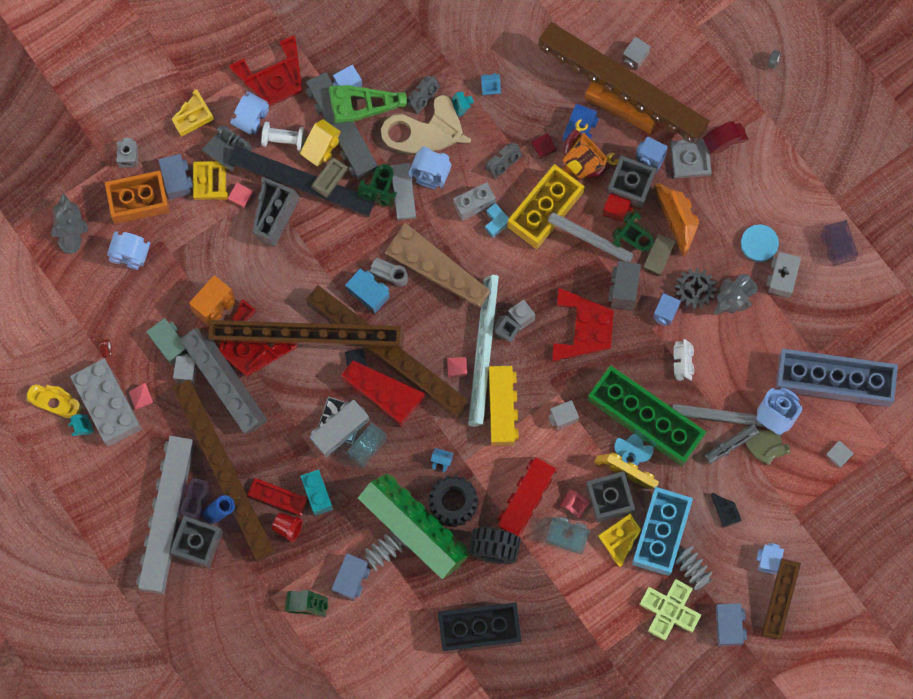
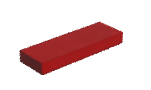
M255 477L247 494L250 498L302 517L309 500L307 497Z

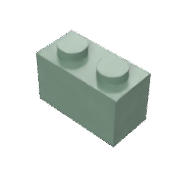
M164 318L146 332L172 366L176 362V356H182V354H188L189 352L180 341L184 336L179 337L176 333L178 329L172 321L168 323Z

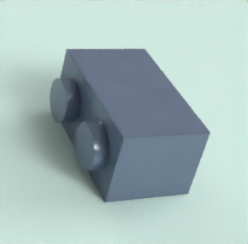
M181 154L159 159L169 200L190 195V188L193 187L191 177L186 175V171L189 170L187 160H183Z
M346 554L331 589L332 592L352 601H355L356 597L359 598L363 590V586H361L363 579L367 580L371 568H368L369 562Z
M717 604L715 610L718 647L742 646L744 640H747L746 628H743L742 621H745V609H741V604Z

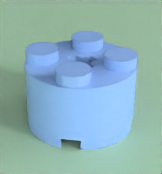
M247 91L234 112L237 115L236 118H232L230 124L250 135H256L260 128V119H265L269 112L268 102Z
M421 147V150L417 151L408 174L411 179L414 176L417 179L416 182L424 187L436 189L437 186H440V188H443L452 166L449 161L450 157L445 153L438 154L427 147Z
M115 231L107 255L110 257L109 261L115 264L125 263L128 264V268L138 270L139 266H144L150 242L144 243V238L127 232L118 235V231Z
M772 388L767 392L759 405L756 418L766 428L780 435L792 428L802 411V405L800 407L799 398L792 391L786 388H781L780 390Z

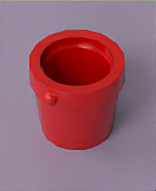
M279 513L273 522L272 531L283 536L288 541L294 542L300 534L303 519Z

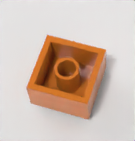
M214 275L189 302L193 314L209 326V320H221L225 310L228 311L233 307L235 297L232 289Z

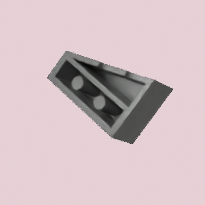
M262 177V187L258 198L259 205L258 210H256L253 234L258 241L275 247L300 198L294 189Z

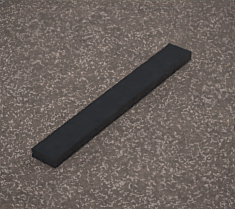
M236 145L228 160L230 165L368 218L375 201L363 199L357 195L356 191L340 185H336L326 198L311 188L317 176Z

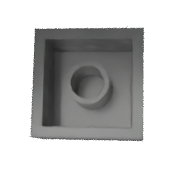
M621 156L608 187L607 196L609 197V194L612 193L631 200L630 205L642 209L657 168Z
M618 261L617 267L613 266L611 283L614 285L610 286L608 301L611 302V308L634 310L641 264Z
M624 471L586 482V490L596 523L634 513L635 506Z
M184 516L170 553L174 557L209 569L223 531L221 528Z

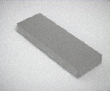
M410 163L391 165L394 171L393 188L397 192L395 198L397 221L416 219L412 180L408 174Z

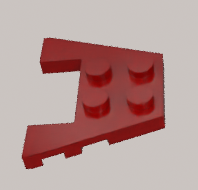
M295 35L279 42L287 59L255 74L251 73L244 58L229 65L230 70L258 97L267 101L269 107L303 92Z
M558 288L557 307L576 308L577 310L574 345L554 343L552 362L610 350L614 310Z
M242 299L232 320L248 321L255 314L256 310ZM221 342L219 350L233 367L245 377H248L295 350L298 345L274 344L270 348L265 343Z

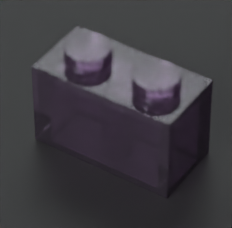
M847 220L824 226L821 239L823 244L827 245V257L829 261H832L833 266L855 261L858 257V252Z

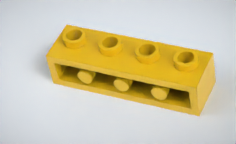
M489 366L491 446H515V440H519L518 428H514V421H518V409H514V402H517V390H513V383H517L516 372L512 370V366Z

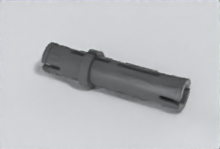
M752 423L725 442H719L718 446L705 453L704 457L711 465L724 455L725 457L728 456L729 452L758 435L759 431Z

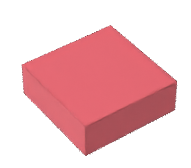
M236 183L228 200L245 209L254 191Z

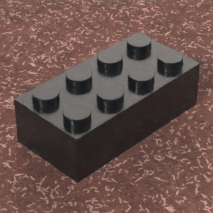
M517 602L438 612L443 654L521 645L522 643Z

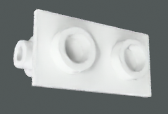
M683 339V342H675L674 360L681 359V362L674 363V376L679 381L684 380V377L692 381V375H694V365L692 363L694 348L686 339Z

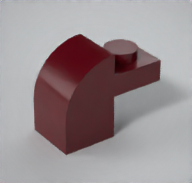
M734 121L716 127L703 137L710 154L723 152L731 145L744 143L749 139L742 124H735Z

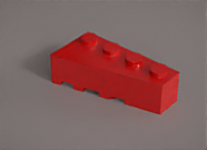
M352 361L341 374L343 382L352 387L353 390L399 427L403 426L425 399V393L356 361Z
M535 457L534 460L530 459L526 466L527 474L525 477H520L516 485L519 487L517 492L510 495L507 501L509 504L507 510H502L497 519L500 521L499 527L519 537L531 519L533 510L537 508L542 500L543 492L550 486L553 474H557L559 467L541 457Z

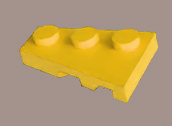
M618 454L598 455L594 461L598 465L604 463L610 466V471L614 473L624 471L627 474V479L647 489H655L659 481L654 479V475L646 471L644 473L638 470V466L631 462L626 463L622 461V457Z

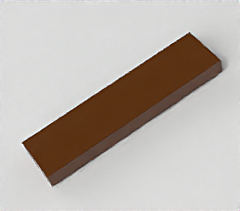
M781 558L762 635L782 639L801 565L800 562Z

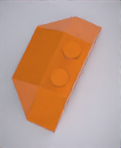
M656 183L653 189L682 256H686L696 234L699 220L696 214H692L690 209L692 208L691 202L688 197L685 198L683 192Z

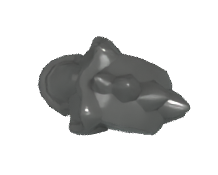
M62 194L58 204L52 210L54 225L51 229V235L59 237L57 243L60 249L67 254H71L79 250L82 242L80 234L86 233L88 227L86 222L81 219V213L77 204L70 202L68 197Z
M747 274L739 275L735 282L727 277L717 294L718 304L714 314L717 315L723 312L734 314L736 311L740 312L750 308L753 303L749 301V297L756 294L758 290L756 282Z

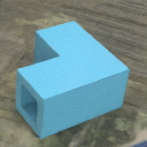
M496 203L486 210V214L492 221L485 226V230L492 238L507 227V220L509 219Z

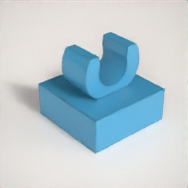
M493 73V75L484 74L481 76L482 95L501 94L500 74Z
M435 448L431 461L434 462L432 468L435 470L437 464L440 463L443 465L442 472H445L452 462L454 453Z

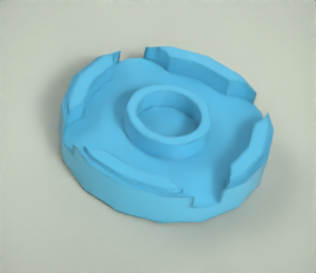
M760 224L748 228L743 233L740 244L742 252L748 259L750 258L755 262H766L772 259L777 252L779 241L774 230Z

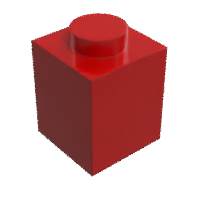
M610 193L602 216L624 223L623 218L625 215L633 210L630 207L631 200Z

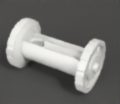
M265 121L262 131V146L266 147L268 141L297 145V151H301L305 141V127L301 126L299 132L270 128V122Z

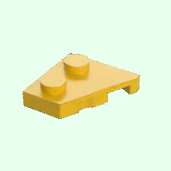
M197 89L194 90L193 96L188 103L185 102L181 110L172 118V122L181 137L214 120L213 115Z
M628 514L598 535V538L618 567L623 565L641 528L632 515Z

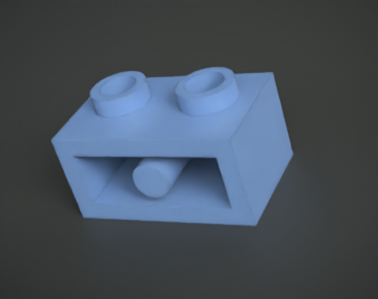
M647 136L645 142L641 141L636 150L635 157L637 162L657 168V174L665 159L668 146Z

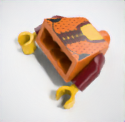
M582 119L578 120L575 123L576 129L572 130L565 141L563 148L564 157L562 160L566 165L561 169L569 175L574 173L579 179L583 177H599L610 168L611 164H618L619 159L616 158L612 162L611 157L615 153H609L605 156L584 132L581 134V131L587 129L588 124H585L584 128H580L579 123Z

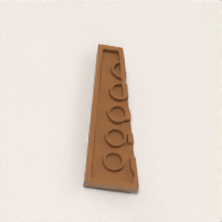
M404 223L385 251L387 257L481 308L490 294L489 289L406 223Z

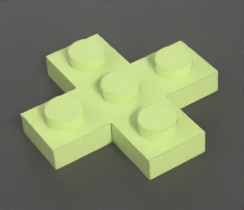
M675 579L667 596L648 587L639 604L657 614L648 632L664 641L667 639L674 624L692 633L701 617V614L684 606L693 588Z

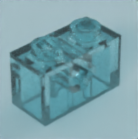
M371 422L347 451L348 457L364 468L385 443L387 434Z
M561 516L553 517L545 543L582 555L590 529H587L588 526L577 522L576 525L569 523L567 518ZM570 530V531H571V535H573V536H570L569 538H566V537H565V536H566L565 533H567V531Z

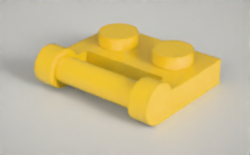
M218 161L193 162L194 200H227L226 169L228 168ZM213 169H218V192H213Z

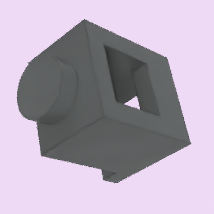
M500 316L493 326V330L496 332L495 335L509 342L513 340L521 328L519 324L507 316Z

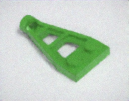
M350 85L330 86L328 89L335 123L355 122L397 109L398 107H406L407 104L405 92L393 93ZM350 97L364 98L366 108L358 111L353 110ZM370 97L383 98L384 106L372 107Z

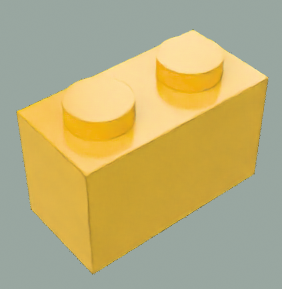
M324 119L315 123L300 155L316 166L327 163L332 156L331 150L339 143L340 139L338 137L341 131Z

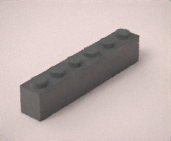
M327 72L307 81V89L305 91L309 99H314L316 103L314 107L318 115L322 114L326 122L341 131L338 137L340 140L337 145L341 149L339 153L343 161H347L350 165L348 170L351 176H356L359 182L373 175L378 165L355 123H335L328 91L329 87L334 85Z
M194 328L180 341L244 434L255 432L268 421L216 344L208 339L209 334L205 328Z

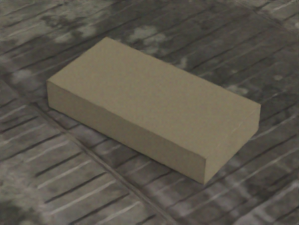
M332 157L311 188L327 198L346 173L348 167Z
M658 234L643 269L661 276L676 241Z

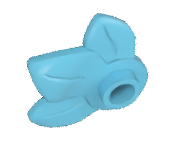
M635 434L630 436L627 441L617 438L615 442L616 453L626 463H628L626 459L631 457L634 460L632 463L638 466L639 463L648 461L653 454L654 447L649 445L643 446L642 439Z

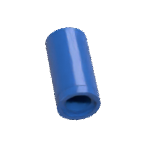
M223 495L205 507L203 510L205 521L210 524H216L232 513L235 508L233 499Z

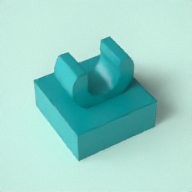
M463 91L456 92L451 99L458 117L463 116L471 108L470 104H474L472 96L465 97Z
M75 414L70 417L71 422L68 424V427H74L75 430L71 434L72 436L90 435L94 432L88 414Z

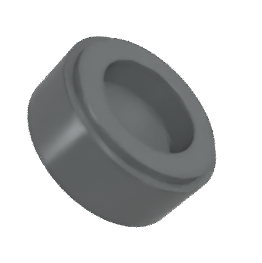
M773 50L768 61L769 68L776 69L781 57L780 51Z

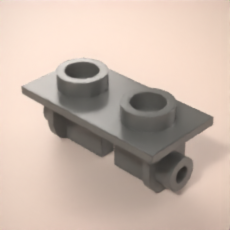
M428 75L424 77L416 87L420 92L414 90L407 98L406 106L409 108L413 107L417 114L440 88L435 76L431 77Z
M508 143L498 152L502 156L501 158L495 155L486 162L485 169L488 172L491 171L494 179L502 175L522 156L518 144Z

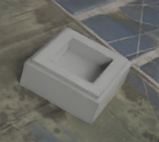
M838 441L826 454V457L841 468L854 453L842 442Z

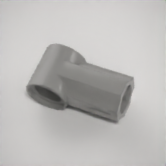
M379 258L373 261L370 269L371 274L393 283L396 287H403L408 283L407 271L403 266H396ZM398 273L404 274L402 279L397 280L394 278Z

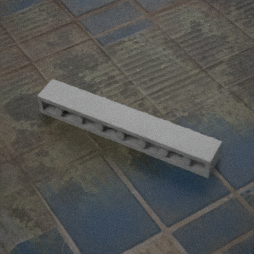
M170 436L169 441L165 442L164 452H166L165 460L162 459L160 465L162 476L161 479L158 478L156 490H158V495L153 499L152 509H154V514L150 516L148 528L151 529L149 535H146L144 547H147L146 553L142 554L140 566H143L141 574L138 573L136 585H139L138 588L141 591L164 595L172 558L170 551L176 538L195 445L192 439Z

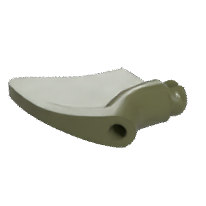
M758 430V435L745 442L751 454L757 460L769 466L773 459L784 456V454H790L789 444L782 445L781 436L772 430Z

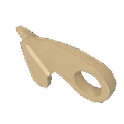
M445 95L435 98V113L429 124L399 114L392 115L385 120L381 128L382 141L386 147L394 152L408 155H416L417 151L421 150V147H427L436 152L456 142L471 143V138L463 135L454 106L450 98ZM396 124H404L411 130V135L404 142H394L388 135L390 128Z

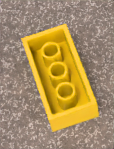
M554 164L507 220V228L537 250L556 227L548 222L550 214L556 213L564 217L582 196L584 186Z

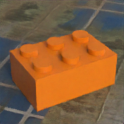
M160 170L105 182L111 218L114 224L170 213L165 183Z

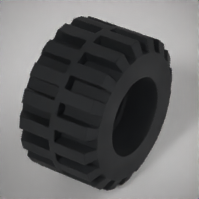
M448 475L443 480L440 478L438 483L432 486V491L429 494L430 511L439 520V523H444L445 526L453 525V527H458L459 524L465 525L466 521H470L472 516L475 515L478 507V495L475 487L472 486L470 481H466L465 477L459 478L458 475H454V477ZM451 491L461 493L465 498L464 506L457 511H450L444 508L442 498L446 493Z
M488 527L474 528L468 553L474 558L487 562L513 564L517 562L521 538L505 530Z

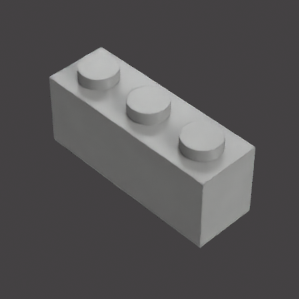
M355 400L344 403L340 407V412L336 415H330L322 427L318 426L311 432V442L325 458L370 421L369 416Z

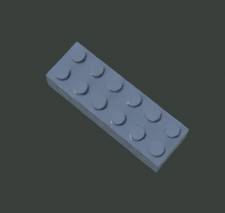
M782 349L779 354L775 390L786 388L799 395L891 407L895 399L898 364Z

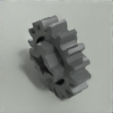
M696 268L695 272L688 269V274L682 272V278H677L676 282L678 284L675 285V290L679 291L676 292L675 296L681 297L680 303L686 302V308L692 305L693 310H695L696 306L703 309L704 303L709 306L710 300H714L715 296L712 293L717 291V288L713 287L716 281H710L712 275L706 276V270L699 273V268ZM693 278L692 281L686 282L688 279ZM695 282H696V286H697V290H698V292L696 293V295H695V291H694V288H693L694 285H695Z

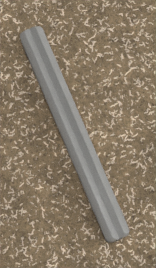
M556 213L550 214L548 218L549 223L624 262L632 260L633 254L617 247L612 242Z
M677 404L672 406L673 409L685 417L745 425L753 423L755 426L765 427L757 421V415Z

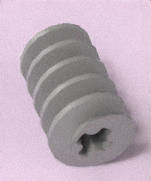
M391 530V537L387 534L384 535L385 542L378 539L379 546L372 543V551L368 548L365 549L366 555L364 556L375 571H378L376 564L383 567V559L390 562L389 555L396 558L395 551L398 550L402 553V545L407 547Z
M690 546L677 556L678 559L675 564H682L680 571L687 570L684 575L685 578L692 576L689 583H697L694 590H699L715 578H709L713 572H705L708 565H700L703 559L696 560L699 553H691L694 546Z

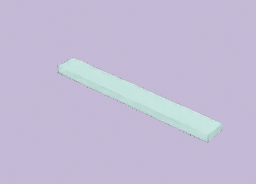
M497 275L484 278L483 285L489 289L490 294L480 310L468 425L471 427L482 425L484 419L499 278Z

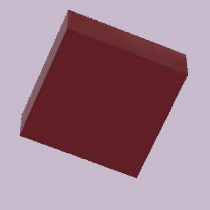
M548 133L531 141L540 159L557 151Z

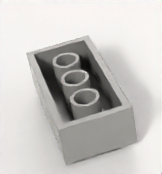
M105 358L70 376L107 447L142 430Z

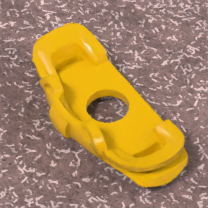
M36 384L32 385L28 390L26 400L36 407L65 418L80 414L81 405L78 400L73 399L70 393H67L59 386L46 385L43 387ZM51 399H57L60 403L58 407L51 408L48 402Z

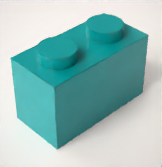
M319 469L301 475L314 515L317 516L333 510Z

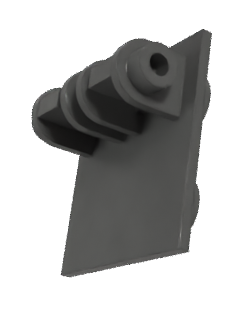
M220 125L217 129L218 133L202 148V151L232 171L235 166L228 164V160L234 146L236 145L252 151L253 147L249 141H245L240 135L236 136V132L231 133L232 131L227 126Z

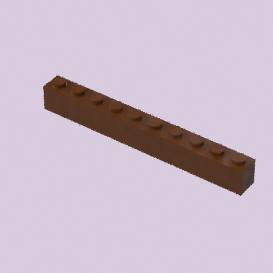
M550 22L540 36L538 46L541 51L546 54H552L562 64H568L574 72L584 74L590 82L598 83L606 92L614 93L622 102L630 103L638 112L646 113L654 122H660L670 132H676L681 135L686 142H692L696 145L708 128L710 120L553 22Z
M319 285L306 298L307 305L331 324L370 325ZM361 346L418 391L425 393L427 398L456 420L468 406V399L403 349Z
M209 320L208 339L214 342L403 348L404 328L401 326Z
M190 379L172 387L224 495L231 497L234 501L235 508L233 513L257 562L274 555L275 552Z

